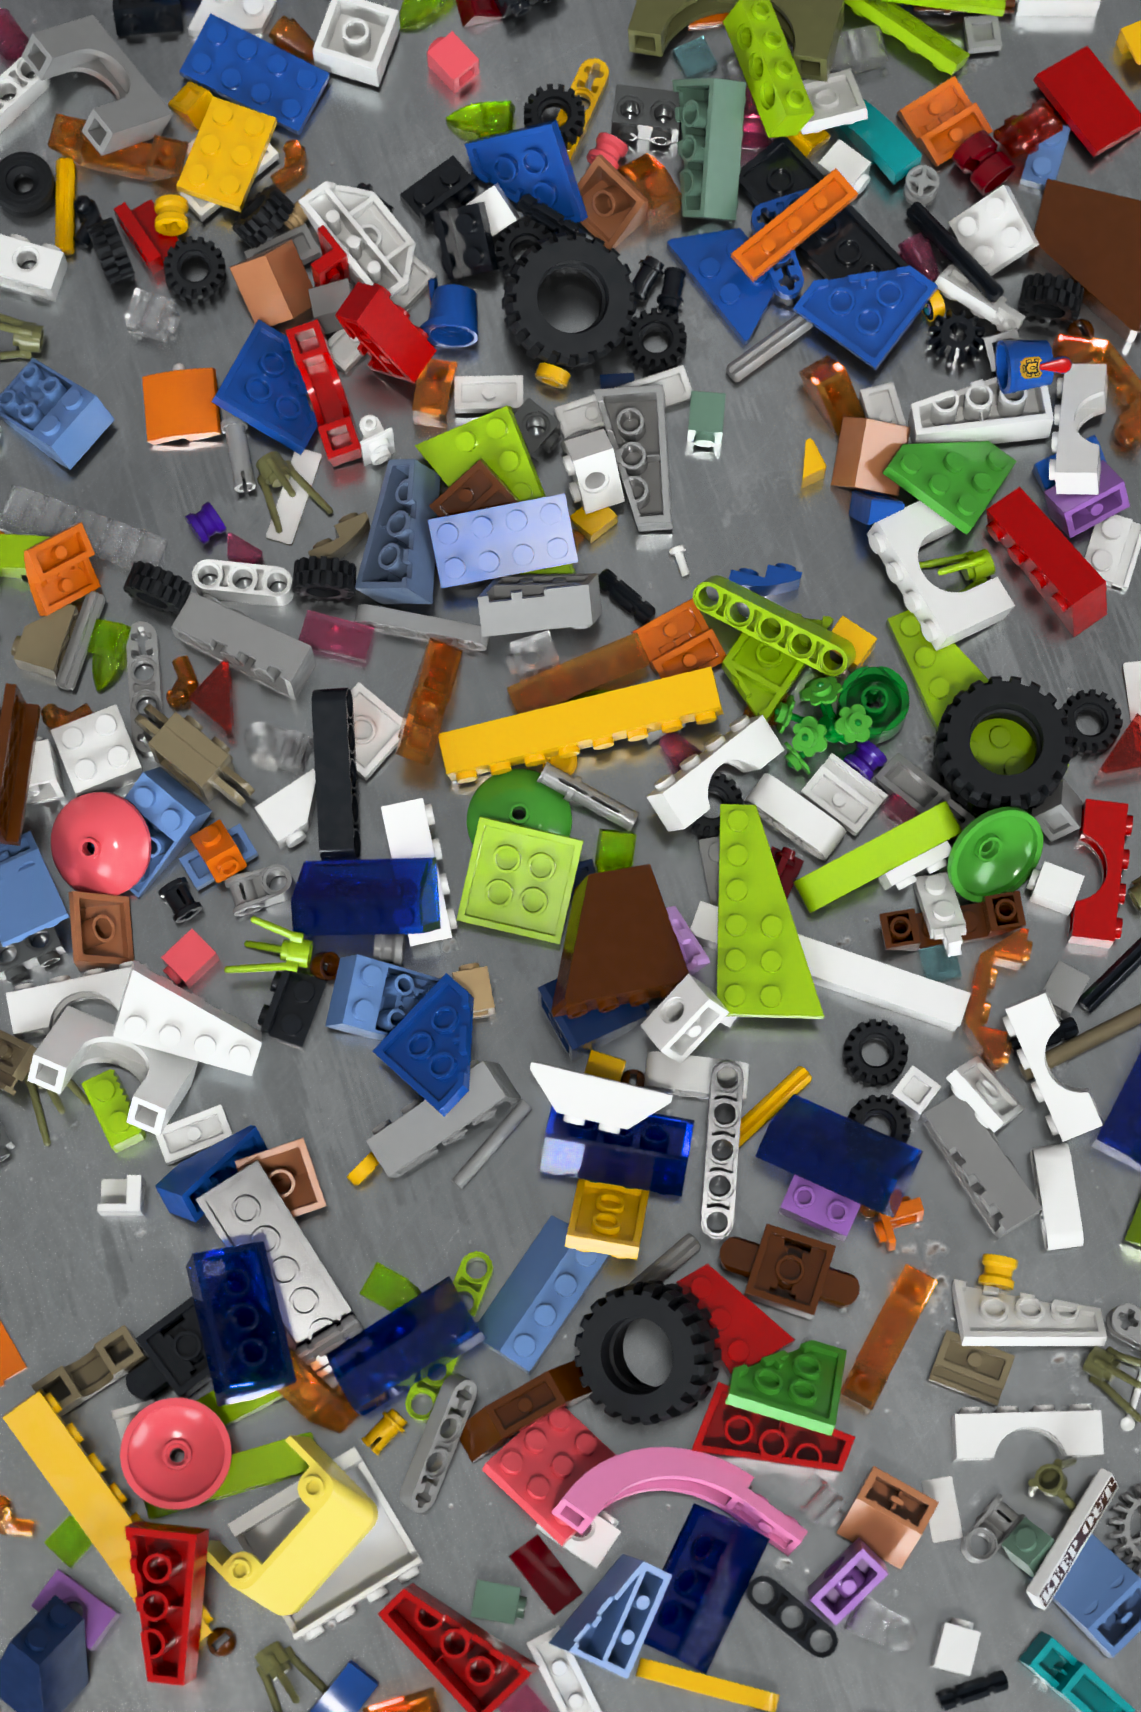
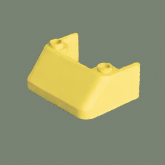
M289 1435L285 1440L310 1466L298 1482V1494L310 1510L264 1563L250 1552L232 1554L219 1540H208L207 1561L232 1587L277 1615H293L300 1611L375 1526L378 1519V1509L374 1501L311 1437Z

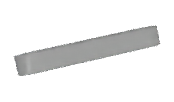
M358 605L354 620L356 626L366 630L469 650L484 651L487 649L489 637H482L481 626L375 605Z
M140 621L132 624L126 632L131 734L134 747L138 753L151 757L153 754L150 748L146 747L144 742L139 741V739L145 738V731L137 725L134 719L140 714L150 722H154L147 714H142L137 710V703L144 697L154 699L156 701V709L163 714L159 639L155 628L151 624ZM145 631L147 637H151V639L145 641L147 655H140L139 644L136 640H133L139 637V632ZM149 664L154 668V674L149 680L142 681L135 677V670L139 665ZM153 723V724H154L155 726H157L159 729L162 728V727L159 726L158 724Z
M459 1373L450 1375L443 1382L400 1490L401 1503L416 1513H423L429 1510L435 1502L476 1399L477 1386L475 1382ZM450 1418V1426L447 1431L440 1434L441 1425L446 1419ZM437 1452L436 1461L431 1467L427 1468V1460L433 1453Z

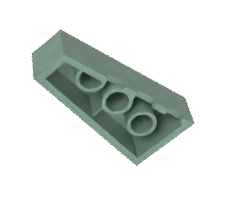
M719 78L672 80L673 92H679L680 107L674 108L675 122H681L682 140L677 142L678 155L684 160V170L680 172L683 217L736 221L739 175L741 172L740 159L744 107L746 104V82Z

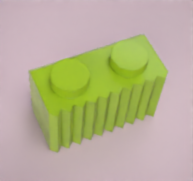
M109 1069L81 1083L105 1136L115 1153L145 1140L147 1134L143 1129L126 1122L131 1101L115 1070Z

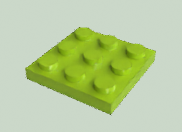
M480 816L456 920L560 944L584 840Z

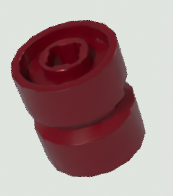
M981 130L969 137L952 156V160L964 174L971 173L970 181L982 195H987L1000 187L1016 168L1015 164L1003 151H996L998 144L986 130Z

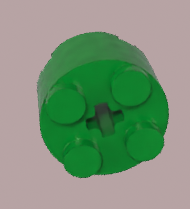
M866 666L853 671L842 685L843 689L839 694L837 702V717L841 718L839 715L841 708H850L854 704H861L865 708L866 715L872 718V725L868 728L870 730L868 741L877 745L891 739L902 728L909 709V692L905 681L894 670L883 666ZM875 701L879 703L878 708H869L867 706L868 702L870 704L874 703Z

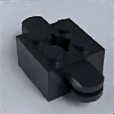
M194 1294L136 1338L148 1357L128 1372L126 1386L129 1392L143 1401L150 1400L170 1385L179 1398H188L242 1357L230 1339L250 1325L252 1310L249 1304L243 1298L236 1295L228 1296L208 1311Z

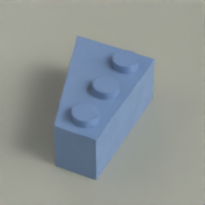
M622 1554L550 1640L549 1644L606 1671L628 1679L672 1575L645 1561Z

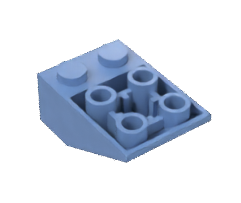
M34 358L30 360L0 394V419L48 457L69 470L74 467L115 420L96 395Z
M161 767L143 772L124 798L141 813L151 836L152 850L148 868L141 880L130 889L138 898L146 892L191 841L190 836L199 831L212 812L209 807ZM93 844L88 850L92 854L95 851V847Z
M31 831L22 834L20 846L0 844V941L4 948L12 943H19L28 936L45 928L54 927L60 921L69 918L51 873Z
M359 954L342 957L338 965L325 1027L357 1036L383 1040L440 978Z
M1091 1534L1052 1600L1107 1658H1112L1141 1631V1578L1097 1537Z

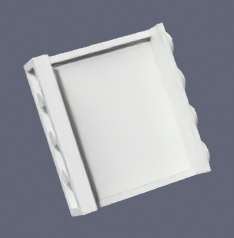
M355 1447L333 1459V1461L374 1501L378 1509V1519L375 1526L301 1610L293 1615H282L296 1641L304 1638L307 1643L325 1632L322 1625L334 1618L338 1623L349 1618L357 1612L354 1607L356 1604L366 1598L369 1603L378 1600L389 1592L386 1588L387 1585L399 1579L401 1584L409 1581L420 1573L418 1566L423 1564L421 1557ZM299 1481L228 1523L230 1530L238 1539L243 1550L254 1554L262 1563L310 1510L298 1494Z

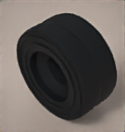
M16 152L6 156L0 161V206L11 215L21 218L34 217L43 213L53 202L56 193V183L50 166L43 158L31 152ZM27 177L32 179L34 182L33 187L27 192L17 191L15 183L20 178Z

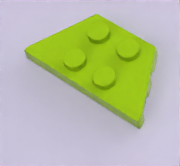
M823 616L822 620L805 618L827 630H830L834 621L829 616ZM768 618L769 628L773 632L780 633L781 627L776 619ZM742 632L723 660L721 668L755 716L763 715L768 722L806 664ZM799 634L800 644L805 648H811V639L805 634Z

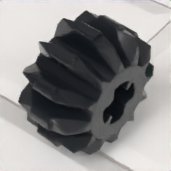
M951 308L947 310L946 318L940 315L936 316L934 320L935 326H930L927 333L931 337L928 341V348L937 350L934 355L936 361L946 357L948 368L953 365L954 360H957L962 368L966 366L967 358L976 361L979 356L978 350H983L985 342L981 338L985 334V328L976 326L979 320L977 315L967 319L965 308L960 311L959 316H956ZM953 335L956 338V335L962 337V341H959V338H957V341H954L950 337Z

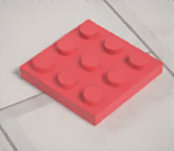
M563 1406L520 1431L485 1463L482 1471L563 1546L577 1531L551 1512L573 1484L586 1472L599 1463L616 1456V1454Z

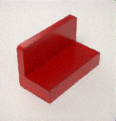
M148 200L133 210H130L125 202L115 207L113 210L118 224L152 275L164 269V259L168 256L167 251L170 247L174 248L176 246L175 242L179 239L177 236L162 235L155 230L154 220L158 215L154 210V202Z
M320 226L317 231L323 256L311 264L315 287L346 278L351 281L347 254L325 226Z

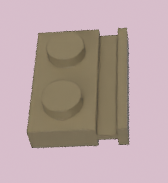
M0 1030V1089L14 1096L16 1091L13 1088L18 1080L23 1082L27 1073H29L33 1054L37 1048Z
M946 1330L928 1381L996 1407L998 1406L1015 1356L991 1346H962L960 1334Z

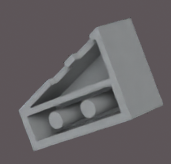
M598 573L509 575L495 578L477 597L482 637L568 627L585 629L591 627L602 614Z

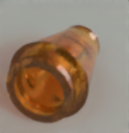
M283 15L274 25L268 37L274 41L273 45L309 63L314 58L312 50L315 42L294 18L289 19Z

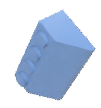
M553 1215L546 1222L470 1334L529 1376L611 1257L608 1254L591 1251L581 1252L574 1248L565 1247L569 1224Z

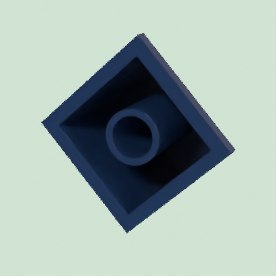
M557 979L538 987V1002L572 1063L589 1054L591 1050H596L639 1027L648 1018L646 1011L650 1010L648 1002L636 1007H631L630 1003H626L609 1012L600 1013L599 1009H595L573 1019H569L567 1015L553 1017L551 1008Z
M56 1595L10 1641L0 1659V1699L16 1712H63L89 1683L84 1618Z

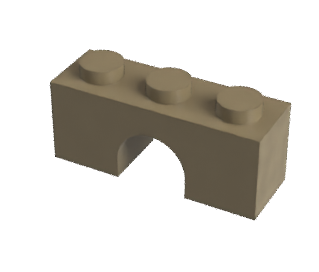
M123 1325L95 1343L94 1348L88 1354L70 1365L60 1366L31 1385L35 1392L41 1389L45 1395L51 1392L63 1408L58 1413L62 1417L126 1375L132 1368L146 1359L147 1356L130 1329Z

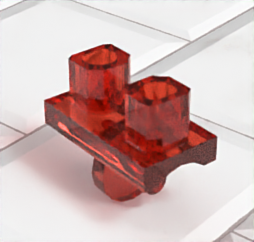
M1041 98L1032 104L1031 109L1021 115H1012L1004 120V125L993 131V138L1000 142L1014 159L1024 152L1030 155L1037 152L1041 142L1063 130V123L1054 114L1053 108L1047 101Z

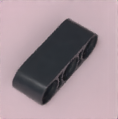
M760 1576L748 1584L745 1596L749 1605L808 1655L821 1659L835 1652L838 1646V1637L832 1627L778 1582L768 1576ZM758 1583H766L772 1588L773 1597L767 1604H760L753 1598V1588ZM786 1607H795L801 1613V1622L796 1628H789L782 1622L781 1615ZM815 1631H824L830 1638V1646L825 1652H817L811 1646L810 1638Z

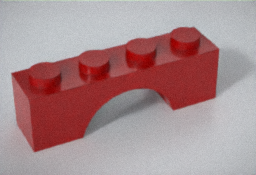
M316 319L285 330L313 406L317 427L328 460L335 467L361 458V439L324 328L319 320Z
M1086 799L1082 805V819L1078 841L1088 846L1097 855L1102 866L1103 879L1100 889L1095 894L1075 901L1070 914L1067 943L1110 948L1115 939H1120L1123 918L1117 917L1118 904H1124L1126 895V884L1121 883L1122 870H1127L1130 850L1124 849L1125 836H1131L1133 815H1127L1128 804Z

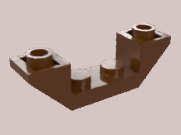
M1020 891L984 896L981 903L960 906L966 922V935L961 936L963 943L986 940L1026 926ZM912 908L879 914L885 950L921 951L944 947L942 939L934 940V938H930L922 912L915 913V909Z
M574 1360L550 1369L485 1406L469 1418L459 1440L472 1463L503 1446L505 1439L565 1405L569 1408L593 1393L590 1387L583 1388L579 1377L584 1376L582 1367H576Z

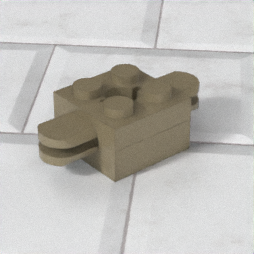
M147 704L143 709L144 712L162 728L159 729L140 714L134 719L141 729L153 737L148 745L155 761L208 804L220 791L238 807L243 806L246 802L245 799L227 784L228 781L249 797L255 792L254 788L235 772L232 763L233 757L228 753L230 748L215 736L210 740L202 732V725L190 715H186L183 718L175 711L168 719L151 704Z

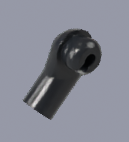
M81 195L73 203V207L77 211L81 226L73 240L78 245L88 248L91 239L86 227L102 221V217L96 202L86 195Z

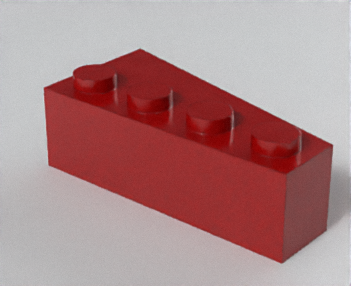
M1018 487L986 509L988 521L986 529L990 536L996 542L1000 541L1012 561L1021 568L1073 637L1107 615L1106 581L1021 487Z
M721 1382L717 1383L691 1451L843 1471L855 1440L854 1436L835 1428L832 1435L829 1436L725 1404L728 1385Z
M136 1521L125 1526L126 1540H129L131 1551L129 1561L131 1574H134L137 1592L135 1597L137 1612H140L142 1632L140 1634L147 1682L185 1686L197 1678L209 1529Z
M414 1583L403 1588L378 1613L379 1617L467 1712H494L540 1667Z

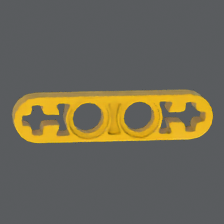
M597 58L587 59L581 64L570 87L575 91V97L579 95L590 102V107L585 110V125L582 136H577V142L573 146L570 142L567 143L566 150L571 164L609 81L608 66L604 61ZM598 70L599 77L594 79L591 90L586 88L588 85V74ZM560 109L556 118L559 127L564 125L568 118L562 109Z
M640 1658L636 1676L767 1712H776L780 1695L645 1658Z

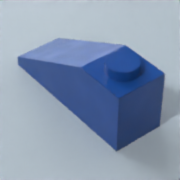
M250 1125L180 1162L155 1187L169 1213L197 1222L204 1215V1212L195 1199L238 1172L235 1160L259 1153L268 1148L256 1126Z

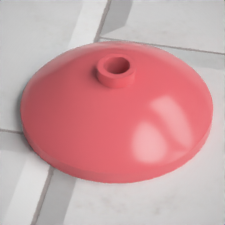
M91 792L71 800L58 814L51 832L52 857L60 875L77 891L120 895L133 888L141 880L148 868L152 850L150 832L141 813L128 800L108 792ZM89 842L95 847L93 854L88 851L87 845Z
M187 1398L162 1399L142 1409L129 1423L122 1438L120 1448L122 1471L132 1490L147 1503L167 1510L192 1508L212 1497L224 1483L232 1458L230 1437L221 1419L204 1404ZM181 1449L184 1452V1459L181 1462L176 1463L171 1460L170 1456L173 1450Z

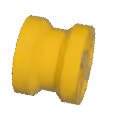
M173 194L158 197L154 203V210L158 215L154 220L155 230L165 236L184 234L189 227L188 218L185 216L188 212L187 200L182 196Z
M983 1254L981 1262L984 1265V1270L979 1275L978 1284L997 1287L1001 1290H1013L1015 1282L1012 1279V1273L1017 1269L1018 1260L1001 1255Z

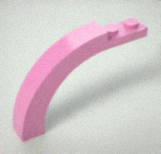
M649 1447L631 1450L599 1463L573 1484L551 1512L582 1535L602 1510L624 1497L648 1491H672L692 1495L716 1505L787 1556L797 1548L808 1532L799 1525L795 1518L785 1515L772 1506L764 1496L748 1489L754 1479L752 1475L718 1457L675 1447Z

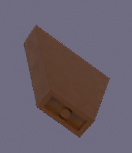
M1047 178L1033 232L1039 245L1030 250L1029 254L1048 272L1052 273L1054 277L1062 275L1065 280L1071 278L1074 280L1073 283L1078 282L1081 284V287L1084 288L1082 302L1123 340L1133 344L1137 333H1141V200Z
M650 864L588 874L575 888L551 1008L553 1017L567 1015L569 1019L585 1015L590 1010L599 1009L600 1013H604L618 1008L621 1004L630 1003L631 1007H636L658 997H661L663 1001L689 974Z

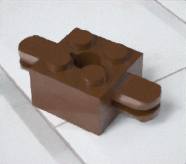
M766 1224L760 1244L735 1236L728 1238L722 1244L719 1251L720 1264L725 1270L749 1278L744 1291V1296L749 1300L810 1320L815 1315L819 1301L839 1308H846L853 1304L859 1295L860 1286L858 1279L854 1275L830 1267L836 1246L774 1225Z

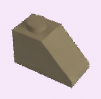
M69 604L24 627L22 636H16L11 650V655L14 656L13 659L18 668L56 679L79 615L76 606Z

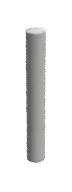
M521 1099L451 1181L460 1189H463L531 1111L532 1107Z

